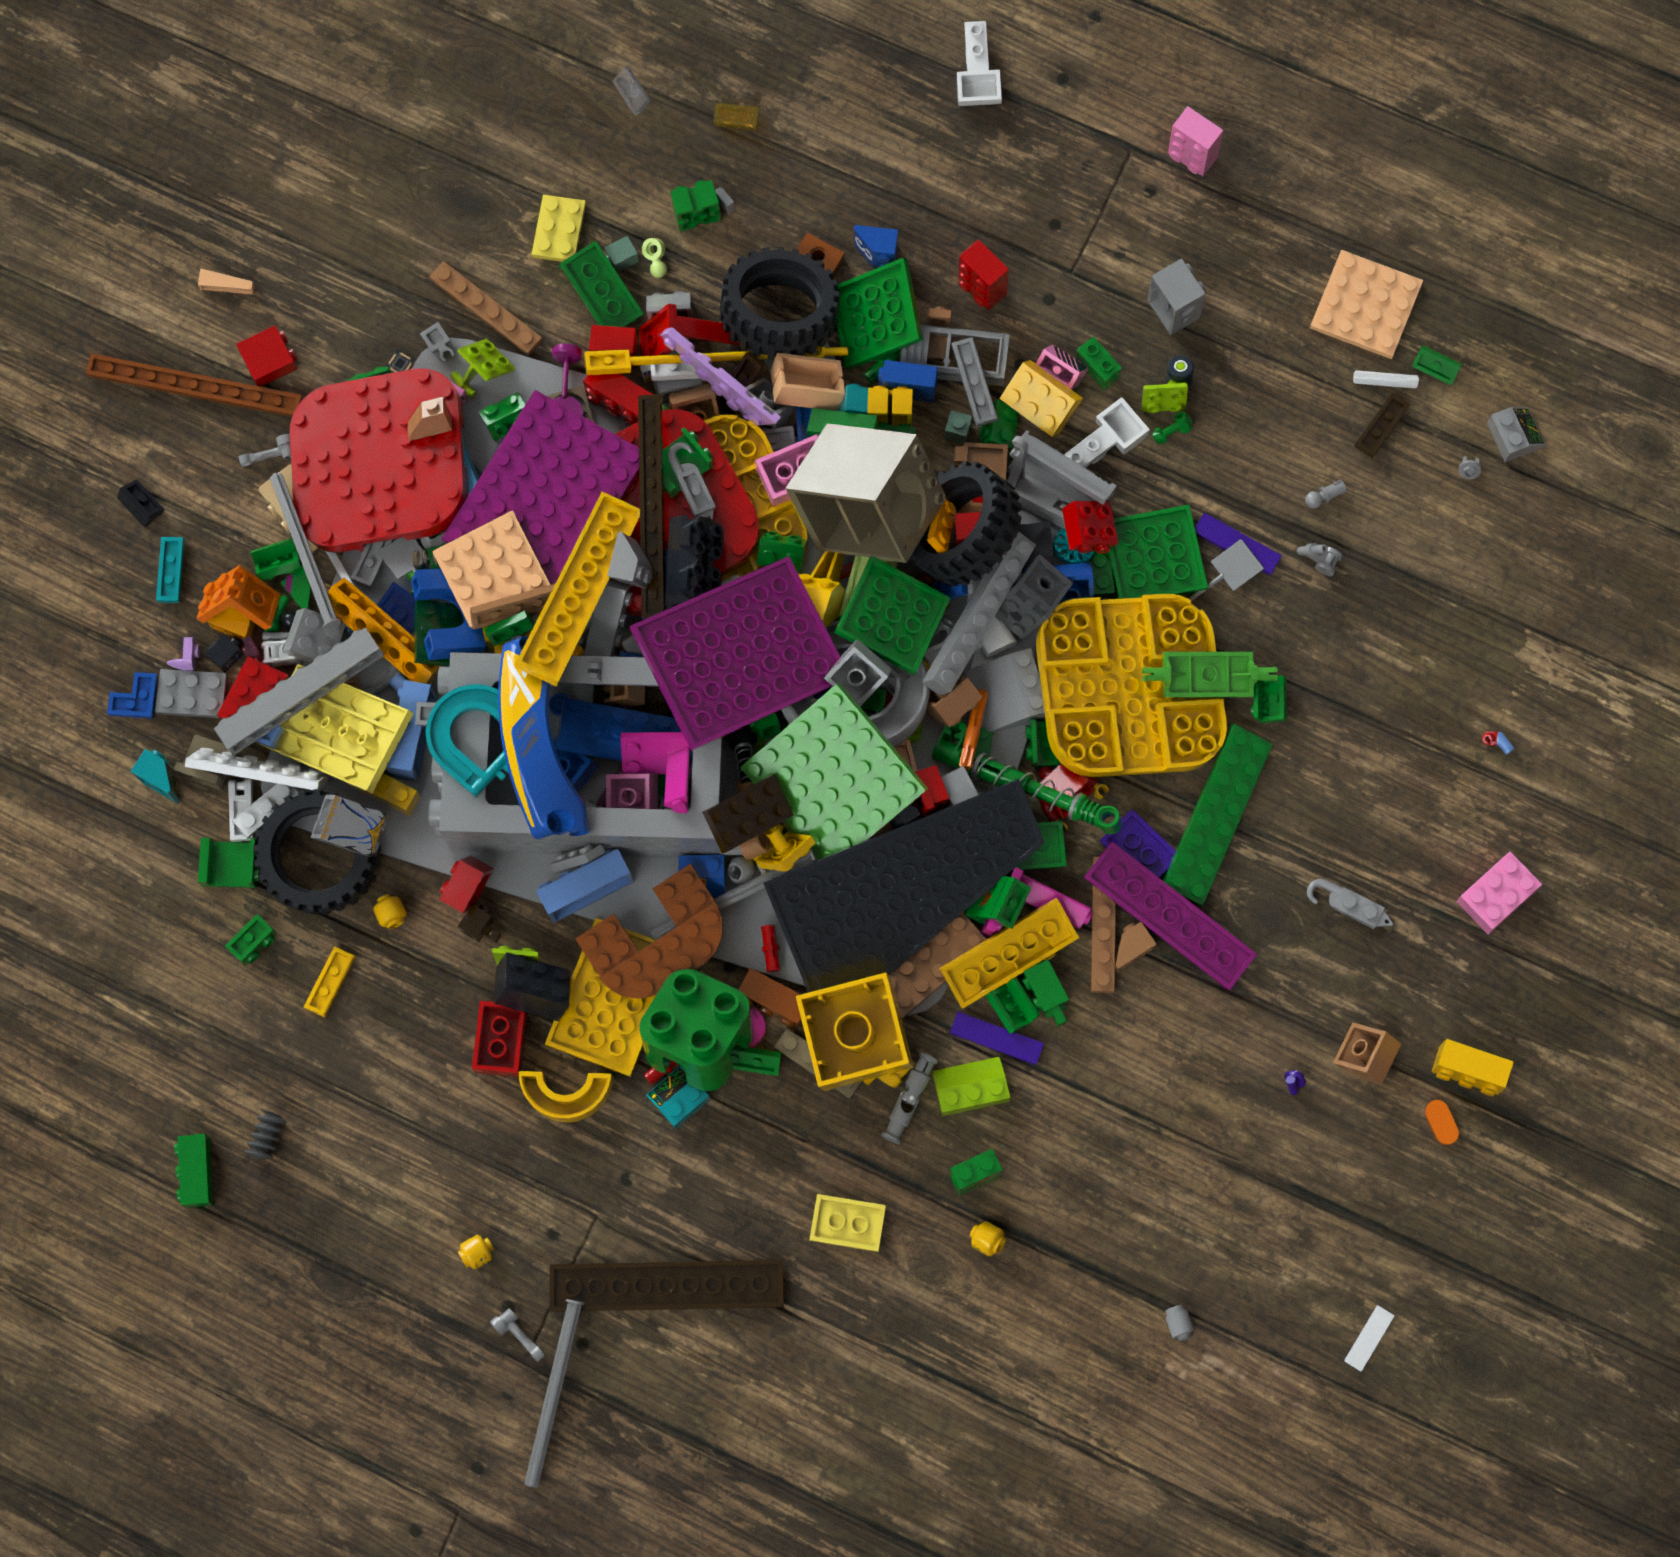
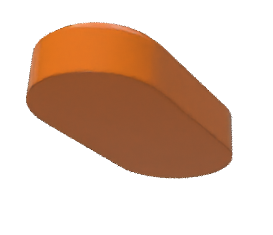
M1441 1100L1431 1101L1425 1108V1117L1436 1140L1442 1145H1451L1458 1139V1127L1446 1103Z

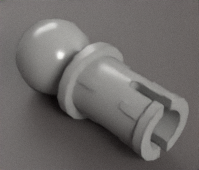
M1341 479L1329 486H1321L1319 493L1316 491L1309 492L1305 497V502L1310 508H1318L1323 500L1329 503L1334 497L1346 493V486Z

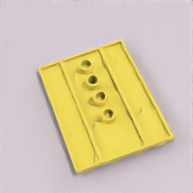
M297 664L291 676L294 675L296 670L305 666ZM342 683L279 725L285 730L275 749L260 743L258 744L373 794L377 786L376 784L379 782L387 767V763H389L398 745L397 743L401 740L408 722H410L414 713Z

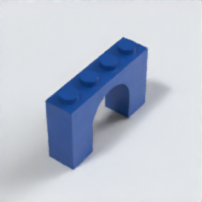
M416 570L411 579L415 600L443 599L449 601L459 609L463 617V624L458 627L429 629L424 639L428 660L450 659V652L482 653L487 647L482 627L473 630L470 628L442 570Z

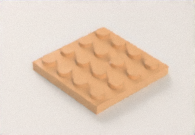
M1341 250L1310 329L1392 359L1423 280Z
M513 510L432 551L472 630L474 628L471 624L470 607L550 585Z

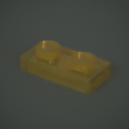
M716 103L713 124L719 127L756 130L759 107Z

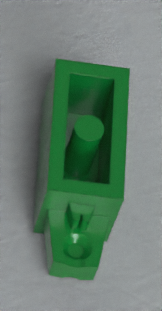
M1047 959L1023 972L1024 978L1021 981L1027 992L1031 990L1034 996L1032 1002L1037 1011H1042L1043 1015H1046L1047 1018L1053 1017L1059 1027L1067 1022L1062 1011L1066 1010L1065 1005L1069 1003V998Z

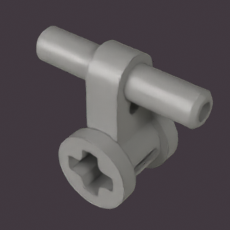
M1309 543L1297 549L1298 555H1307L1316 562L1315 569L1327 576H1333L1335 572L1334 567L1343 556L1338 550L1327 547L1325 544Z

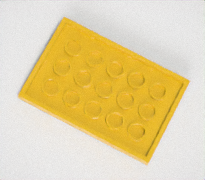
M595 918L592 927L603 920ZM624 928L638 951L656 941L653 938ZM582 950L570 980L569 1007L559 1021L553 1022L545 1045L631 1077L643 1048L639 1029L640 1021L656 995L647 998H628L613 992L601 981L598 973Z

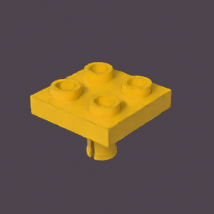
M774 826L765 833L773 845L770 851L761 855L756 862L760 868L785 872L790 870L800 857L808 854L810 848L816 842L810 835L788 832L783 835L779 827Z

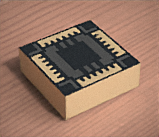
M396 350L385 367L388 366L393 373L412 369L416 361Z

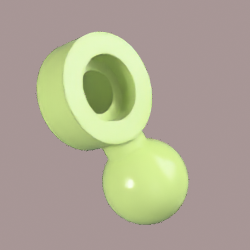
M649 238L642 245V253L645 258L652 260L650 266L652 276L662 278L667 273V266L661 261L665 253V245L658 238ZM655 245L657 246V252H656V253L654 252V246H655Z

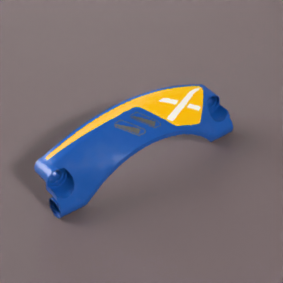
M522 636L503 645L498 684L500 733L514 791L530 832L535 839L539 840L551 835H562L568 832L570 836L585 835L590 832L585 802L566 776L552 740L548 712L551 684L514 667L528 639L527 636Z

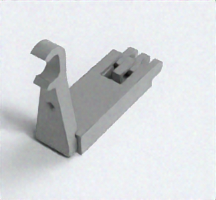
M1016 436L1012 443L1019 446L1020 450L1015 448L1009 454L1014 458L1008 482L1020 496V499L1017 501L1026 510L1066 530L1062 508L1076 500L1025 475L1029 445L1023 437Z

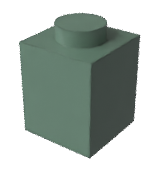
M628 236L604 247L606 257L617 273L639 262L638 254Z
M950 411L945 428V440L960 444L967 442L972 425V416Z

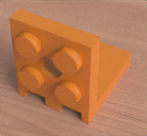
M238 565L228 573H223L213 583L209 582L203 590L204 597L198 606L199 612L196 619L204 624L232 606L258 626L267 630L272 625L281 594L247 569Z

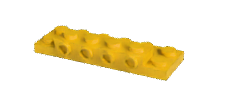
M1054 898L1016 921L1013 929H1003L940 967L939 970L959 1006L963 1009L981 997H986L989 992L1008 983L1011 979L1042 960L1052 959L1057 951L1079 939V936L1059 900Z

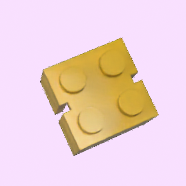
M885 386L868 388V415H876L878 422L888 423V406L892 407L893 426L909 424L912 427L913 389H908L905 386H898L893 390H888Z

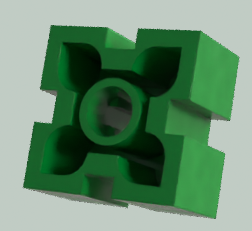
M712 180L698 181L695 183V187L689 189L686 186H679L670 191L673 211L680 232L696 228V225L704 223L707 225L721 221L719 202Z

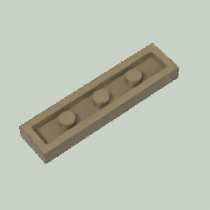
M786 1029L774 1046V1049L782 1052L783 1055L815 1076L807 1041ZM863 1081L834 1089L848 1099H851Z

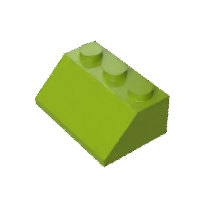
M1000 1057L932 1071L942 1116L1010 1102V1094Z

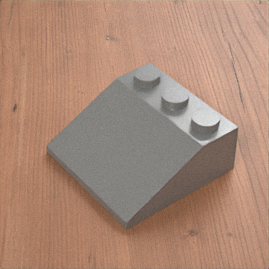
M1031 648L1007 654L964 672L965 676L969 678L977 690L982 689L988 692L981 725L988 730V733L1028 724L1031 719H1036V721L1045 719L1041 682Z

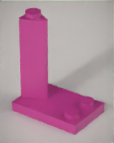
M621 733L623 774H666L664 806L673 809L676 813L687 814L691 750L683 733Z
M1016 867L1007 875V877L1017 878L1031 888L1025 901L1026 903L1038 909L1054 898H1057L1073 927L1080 930L1083 923H1089L1093 915L1090 907L1024 875V871ZM987 919L980 932L984 937L988 938L992 934L995 935L997 931L999 932L1002 925L995 920Z

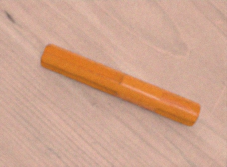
M978 689V692L983 698L971 710L960 757L959 767L964 766L965 770H969L973 765L988 699V692L982 689Z

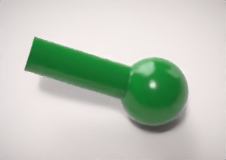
M281 595L272 625L267 630H264V632L271 633L280 630L279 620L290 600L289 597Z

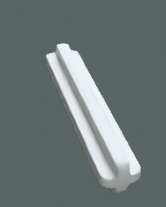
M1356 370L1353 374V383L1417 388L1419 377L1417 375Z

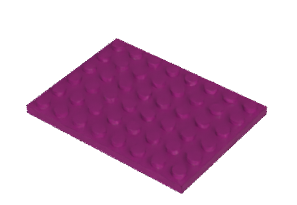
M534 390L441 540L448 544L513 510L550 585L555 584L601 492L622 500L639 473V448L539 391Z
M789 556L630 626V630L691 751L833 687L824 677L840 658Z

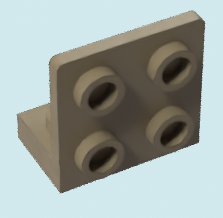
M194 735L184 762H176L174 771L180 777L221 790L227 774L185 767V761L188 756L200 750V748H210L214 750V753L219 754L229 751L223 743Z

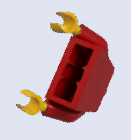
M1063 764L1053 771L1045 766L1038 773V776L1042 779L1040 784L1052 780L1057 791L1062 792L1066 788H1071L1075 796L1080 792L1087 796L1093 793L1095 798L1103 799L1104 797L1099 794L1098 789H1103L1106 793L1109 791L1107 785H1099L1095 777L1074 773ZM1047 782L1046 784H1044L1045 786L1054 789L1053 784L1051 782ZM1066 790L1063 792L1073 797L1072 791ZM1040 800L1041 810L1049 822L1059 821V818L1063 820L1068 816L1067 810L1053 806L1052 811H1050L1049 809L1052 804ZM1062 822L1065 830L1067 831V825L1064 822Z

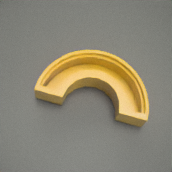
M519 1071L521 1089L528 1102L538 1113L558 1122L580 1121L597 1112L608 1099L614 1079L612 1074L588 1073L587 1080L580 1090L573 1094L560 1095L548 1089L542 1072Z

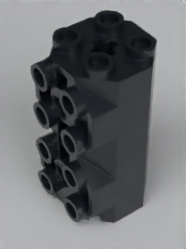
M686 515L670 518L665 610L721 586V572L718 568H714L713 563L722 557L724 531L720 524H716L715 520L702 516H694V519H688Z

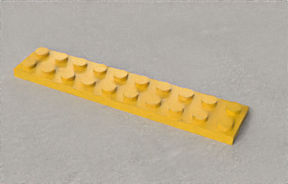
M601 492L515 663V668L557 687L610 579L607 575L617 534L622 532L631 537L640 518L639 508L605 492Z

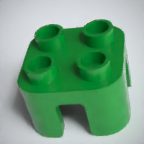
M692 969L678 970L665 980L643 1015L639 1026L645 1056L649 1065L655 1070L665 1073L670 1065V1060L684 1067L687 1083L701 1091L716 1090L728 1081L733 1072L730 1054L734 1045L736 1044L747 1049L754 1035L749 1001L745 994L736 988Z

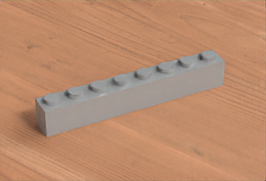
M1018 532L1016 538H1012L1010 543L1012 547L1002 555L1004 559L1001 563L994 564L992 566L993 571L989 574L985 573L921 682L936 694L943 695L952 691L1006 598L1007 593L1035 548L1036 544L1020 532Z
M366 628L357 630L346 641L335 644L332 650L325 655L317 656L310 665L299 668L293 676L278 682L275 688L269 692L260 694L251 704L240 707L237 713L230 718L222 719L214 730L227 750L234 756L383 657L384 654Z

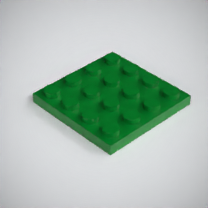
M903 257L838 284L840 299L836 322L841 347L848 348V355L843 356L846 369L851 370L923 341L908 259Z
M1190 505L1114 518L1118 544L1110 548L1109 556L1118 599L1141 598L1143 595L1151 594L1185 595L1208 590Z
M871 556L834 633L852 643L858 639L876 656L914 676L950 601V597Z

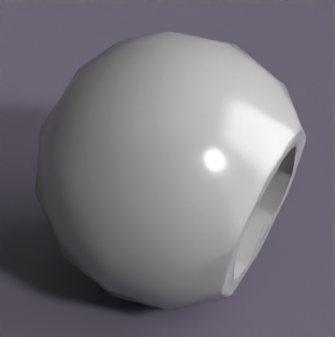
M744 856L734 857L727 867L729 878L737 884H745L751 881L756 871L753 861L747 860Z

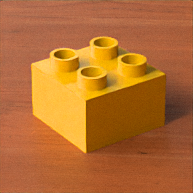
M887 973L796 996L817 1084L822 1090L826 1091L914 1068L892 980Z

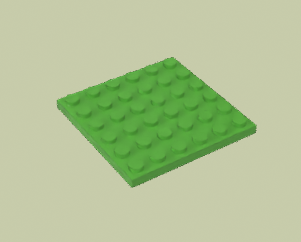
M839 682L740 767L753 784L770 775H776L794 814L785 822L794 833L813 837L816 843L811 848L818 860L868 840L928 789Z

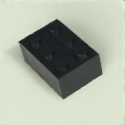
M505 953L496 967L494 1004L554 1021H559L568 1009L570 1000L569 969L512 953Z

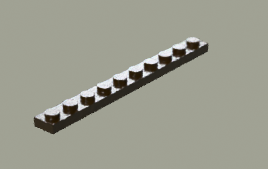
M660 394L638 396L641 549L651 564L653 573L647 588H641L643 619L665 611L662 396Z

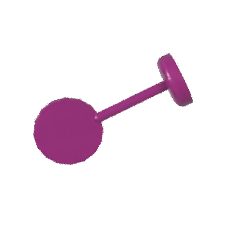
M558 344L552 348V357L555 361L564 364L562 396L553 400L583 416V407L580 402L573 397L567 396L569 364H574L582 358V350L573 344Z

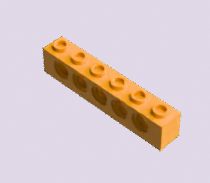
M345 577L331 586L328 596L336 616L354 632L366 628L383 652V657L409 680L424 684H431L436 680L439 667L443 666L414 663V637Z

